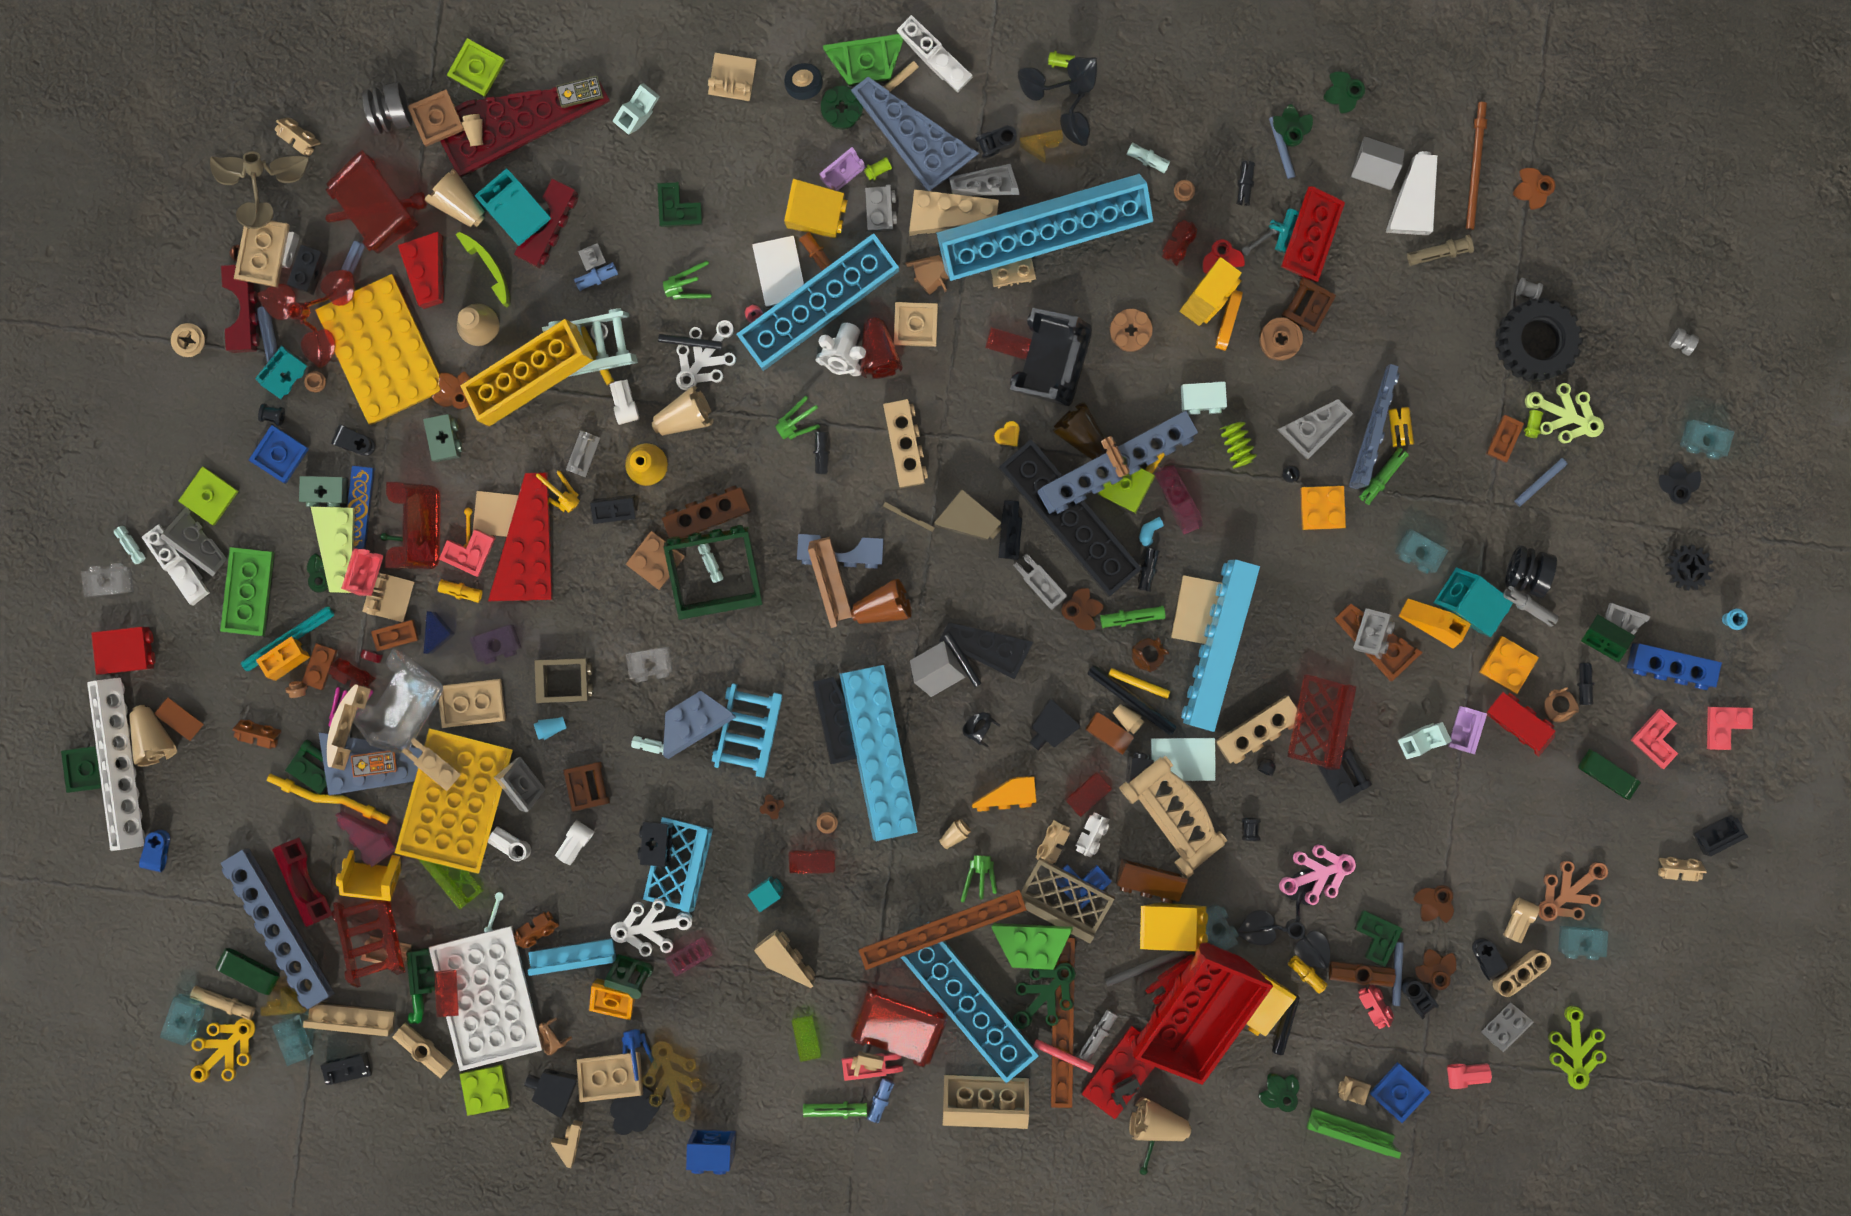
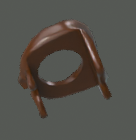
M1150 638L1143 639L1132 648L1134 664L1139 669L1152 672L1161 666L1165 654H1169V651L1163 648L1160 638L1156 640ZM1146 646H1153L1157 649L1158 657L1154 662H1148L1143 657L1142 651Z

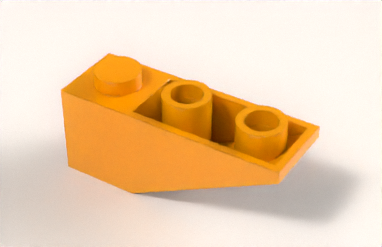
M1407 599L1399 614L1400 618L1453 649L1463 641L1471 623L1452 612L1412 599Z
M1034 776L1013 777L973 802L972 807L977 808V811L990 810L989 807L998 806L999 810L1010 809L1011 805L1019 804V808L1032 807V803H1036Z

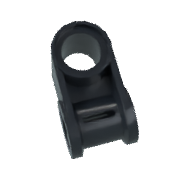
M1007 125L976 137L975 140L979 142L983 152V159L990 158L1012 148L1017 142L1016 130L1012 126ZM1004 133H1011L1013 139L1009 142L1004 141L1001 138Z
M340 424L331 442L335 446L364 456L371 455L376 447L375 442L371 438ZM361 442L366 444L365 448L360 446Z
M1478 938L1473 942L1472 950L1482 972L1489 981L1508 971V967L1494 943L1485 938Z
M1407 977L1402 981L1401 991L1421 1019H1424L1425 1014L1433 1008L1439 1007L1431 994L1415 978ZM1416 984V990L1413 993H1409L1410 985Z

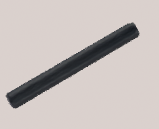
M1093 665L1089 669V676L1168 735L1174 733L1177 727L1098 667Z

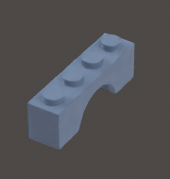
M798 534L797 560H802V564L812 565L808 552L809 542L821 539L820 535ZM862 538L858 546L852 551L835 553L837 562L844 563V567H856L857 563L865 564V568L878 569V565H882L884 539Z

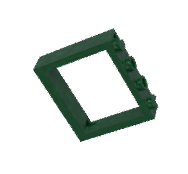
M737 525L727 531L715 529L711 530L710 534L701 535V533H693L688 535V538L680 539L679 536H676L664 542L663 548L679 620L763 605L749 527ZM743 537L754 592L684 605L673 549Z

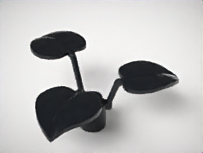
M1075 57L1071 59L1067 65L1070 79L1050 86H1045V76L1038 69L1032 67L1020 69L1018 71L1020 86L1024 94L1031 100L1038 101L1042 99L1045 95L1044 90H1051L1065 85H1069V89L1073 94H1078V97L1069 109V113L1061 115L1060 125L1063 133L1070 141L1081 146L1088 145L1090 135L1089 122L1082 113L1074 112V109L1081 98L1085 96V93L1091 91L1095 86L1097 58Z
M1301 870L1294 874L1291 878L1294 879L1296 877L1305 875L1315 870ZM1316 880L1298 886L1295 894L1287 895L1289 899L1297 900L1296 918L1290 919L1285 927L1274 925V918L1270 913L1257 910L1250 913L1238 929V933L1243 939L1256 945L1272 943L1276 939L1274 929L1287 932L1293 939L1302 938L1295 945V955L1308 966L1328 968L1330 947L1326 937L1318 931H1311L1305 936V928L1300 921V902L1304 905H1311L1305 901V894L1312 891ZM1287 882L1286 889H1287V888L1289 887V885H1290L1289 882ZM1314 895L1310 896V902L1314 900Z

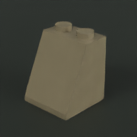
M963 490L959 492L934 522V525L939 528L987 540L989 537L994 539L1001 530L999 527L1001 522Z

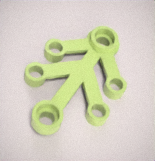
M1562 383L1556 388V392L1561 397L1565 409L1544 400L1539 392H1532L1525 398V405L1529 409L1542 408L1562 417L1552 422L1541 423L1539 429L1541 434H1550L1553 430L1571 423L1581 426L1572 431L1565 430L1560 432L1558 440L1563 444L1569 443L1573 438L1584 434L1588 437H1597L1603 432V421L1593 415L1589 405L1590 395L1587 392H1581L1576 395L1575 400L1581 405L1584 417H1581L1576 413L1569 394L1571 387L1567 383ZM1561 386L1566 387L1567 391L1565 394L1561 392ZM1581 395L1586 397L1585 402L1580 401ZM1534 396L1539 399L1538 404L1533 403L1532 399ZM1591 423L1596 424V430L1591 429ZM1545 424L1549 426L1548 432L1543 430ZM1564 433L1568 434L1569 436L1567 441L1563 440L1562 435Z

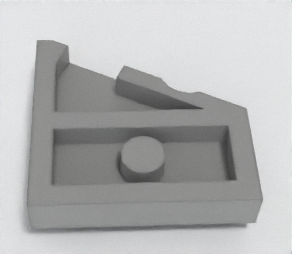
M1609 603L1604 618L1634 635L1637 629L1650 619V616Z

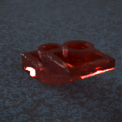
M816 849L813 851L792 850L789 852L790 873L806 874L835 872L834 851Z
M457 970L435 971L437 1017L459 1016Z

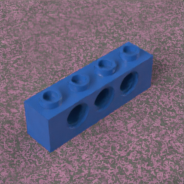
M1632 643L1627 668L1633 669V674L1646 676V673L1654 674L1655 679L1667 681L1668 677L1675 679L1674 683L1687 686L1688 682L1695 684V688L1708 690L1709 687H1717L1722 662ZM1652 657H1654L1657 661V664L1654 668H1652L1649 664V661ZM1673 662L1677 664V670L1674 673L1670 670V665ZM1694 666L1698 670L1696 677L1691 675V669Z

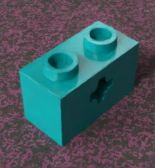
M281 346L255 379L262 387L281 399L291 391L294 382L304 375L307 365L296 355Z
M770 876L751 889L748 897L757 910L761 912L782 897V889L784 887L778 878L774 879Z

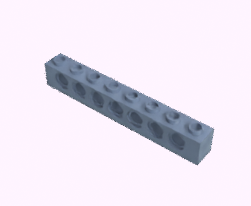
M1184 411L1118 446V449L1125 460L1124 465L1127 464L1130 470L1129 475H1132L1141 469L1140 465L1146 463L1148 466L1159 460L1157 456L1163 453L1167 456L1176 451L1175 447L1182 444L1184 447L1193 442V437L1198 431L1188 413ZM1169 431L1175 433L1176 440L1170 438ZM1151 441H1156L1158 443L1159 448L1154 449L1151 445ZM1133 450L1139 451L1141 459L1133 455ZM1107 453L1043 486L1037 492L1049 514L1054 511L1059 514L1069 508L1067 504L1073 501L1075 504H1078L1087 498L1086 494L1090 492L1096 494L1105 489L1103 485L1108 482L1113 485L1123 478L1118 477L1115 471L1116 467H1113ZM1097 469L1104 471L1105 478L1098 476ZM1079 479H1084L1087 482V488L1079 484ZM1061 488L1068 490L1069 497H1064L1061 494Z
M243 849L221 862L224 876L231 880L234 885V893L243 900V907L246 913L253 917L256 930L263 934L266 939V947L276 956V964L281 970H284L289 986L295 989L299 995L297 996L299 1003L306 1007V1009H310L334 995L333 989L250 849ZM242 870L247 872V879L245 881L240 877ZM252 888L258 891L256 899L251 895ZM263 906H266L269 910L267 917L262 914ZM274 924L280 929L278 935L273 933L272 927ZM285 942L290 945L291 950L289 953H286L283 949ZM295 961L301 964L300 972L294 968ZM306 979L312 982L311 990L305 987Z

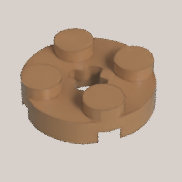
M1137 309L1121 311L1115 316L1110 325L1111 340L1116 346L1126 352L1140 350L1147 345L1152 336L1150 319L1146 313ZM1129 325H1133V328L1137 329L1133 336H1130L1129 332H1125Z
M1275 318L1262 328L1259 337L1260 347L1270 359L1277 361L1288 360L1299 351L1303 343L1302 331L1290 319ZM1278 334H1281L1282 337L1286 336L1287 340L1283 342L1284 345L1276 342L1275 339L1278 337Z

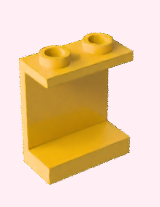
M350 850L347 858H344L342 861L341 873H338L336 877V886H339V894L342 896L391 901L401 874L400 856L392 855L388 866L355 863L354 850Z

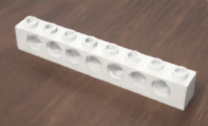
M121 678L87 682L110 851L144 846L145 833L141 825L142 811L138 804L139 790L135 782L136 769L133 766V750L129 739L131 731L127 724L126 715L128 709L124 702V684ZM108 696L111 698V705L107 703ZM111 717L114 719L113 726H111L110 724ZM114 738L117 740L116 748L113 745ZM117 759H118L119 762H120V767H119V769L116 767V760H117ZM120 780L123 783L122 789H120L118 785ZM123 801L126 804L125 810L121 807ZM126 822L129 825V829L127 832L124 828Z

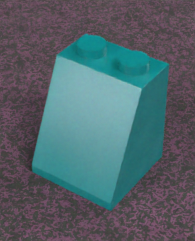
M1457 567L1433 602L1443 610L1452 612L1471 623L1470 627L1488 637H1492L1493 633L1496 632L1499 624L1513 604V602L1504 598L1502 592L1481 576Z

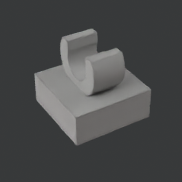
M598 243L578 251L587 272L607 264Z

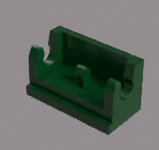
M1597 614L1581 642L1619 663L1634 640L1635 635Z
M429 948L408 951L406 955L410 995L437 991L438 984Z

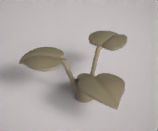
M250 151L244 154L243 159L211 156L210 167L214 178L223 185L238 183L240 178H245L246 173L251 176L255 203L248 202L242 204L237 209L236 217L239 223L248 229H258L266 226L272 220L273 208L269 203H259L256 177L262 174L264 168L270 175H276V179L279 182H296L303 177L309 159L305 156L281 157L272 161L269 168L266 165V161H261L259 153Z

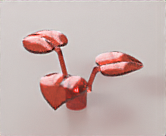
M337 270L327 274L320 284V289L326 296L305 303L295 302V292L286 284H278V288L271 286L257 293L262 306L272 317L278 320L289 318L300 320L301 324H305L313 330V332L304 335L301 341V349L307 359L317 365L318 368L324 367L332 359L336 343L333 334L329 330L322 329L317 331L316 327L306 321L310 315L309 307L328 299L337 306L348 304L354 296L355 286L354 276L352 272L347 270Z

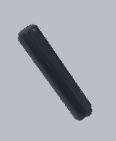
M1294 994L1296 999L1281 1017L1272 1049L1274 1054L1284 1055L1300 999L1297 994Z

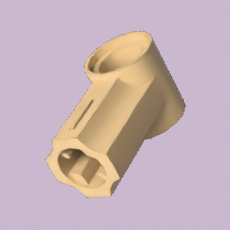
M1520 897L1517 898L1512 906V916L1503 935L1522 943L1530 923H1533L1538 916L1539 906Z

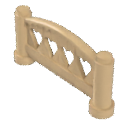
M1164 756L1156 760L1131 782H1125L1119 789L1131 804L1140 800L1181 856L1174 863L1188 879L1194 874L1193 871L1225 845L1227 839L1220 831L1215 833L1204 804L1185 781L1170 771L1173 764ZM1166 780L1167 786L1172 787L1171 793L1156 796L1161 782ZM1177 795L1178 801L1183 802L1182 808L1167 811L1172 797ZM1189 811V816L1193 817L1194 821L1191 824L1178 826L1183 812ZM1200 826V831L1205 833L1204 837L1189 841L1193 828Z

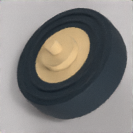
M801 63L787 71L784 84L791 97L798 100H806L820 92L823 79L821 72L816 66Z

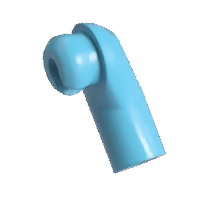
M1160 517L1142 526L1139 540L1143 546L1152 545L1154 531L1164 526Z

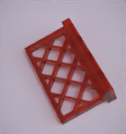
M1308 674L1304 675L1287 755L1288 758L1322 766L1329 770L1340 769L1357 686L1344 685ZM1309 681L1316 682L1320 691L1312 695L1308 689ZM1330 687L1339 689L1337 698L1331 700L1326 692ZM1322 693L1328 703L1319 708L1314 697ZM1308 701H1311L1316 710L1310 715H1307L1304 710V705ZM1330 706L1334 714L1333 718L1327 721L1322 710ZM1318 713L1324 724L1315 729L1309 718ZM1306 721L1311 732L1303 736L1299 729L1300 724ZM1326 726L1329 731V738L1323 742L1317 731ZM1312 734H1314L1319 742V745L1313 749L1310 748L1305 740ZM1300 742L1303 743L1307 750L1302 756L1294 754L1296 745ZM1320 747L1325 752L1324 762L1317 760L1313 753Z

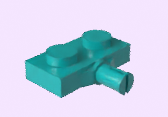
M1288 209L1283 223L1271 220L1269 228L1279 231L1275 250L1286 253L1299 211Z

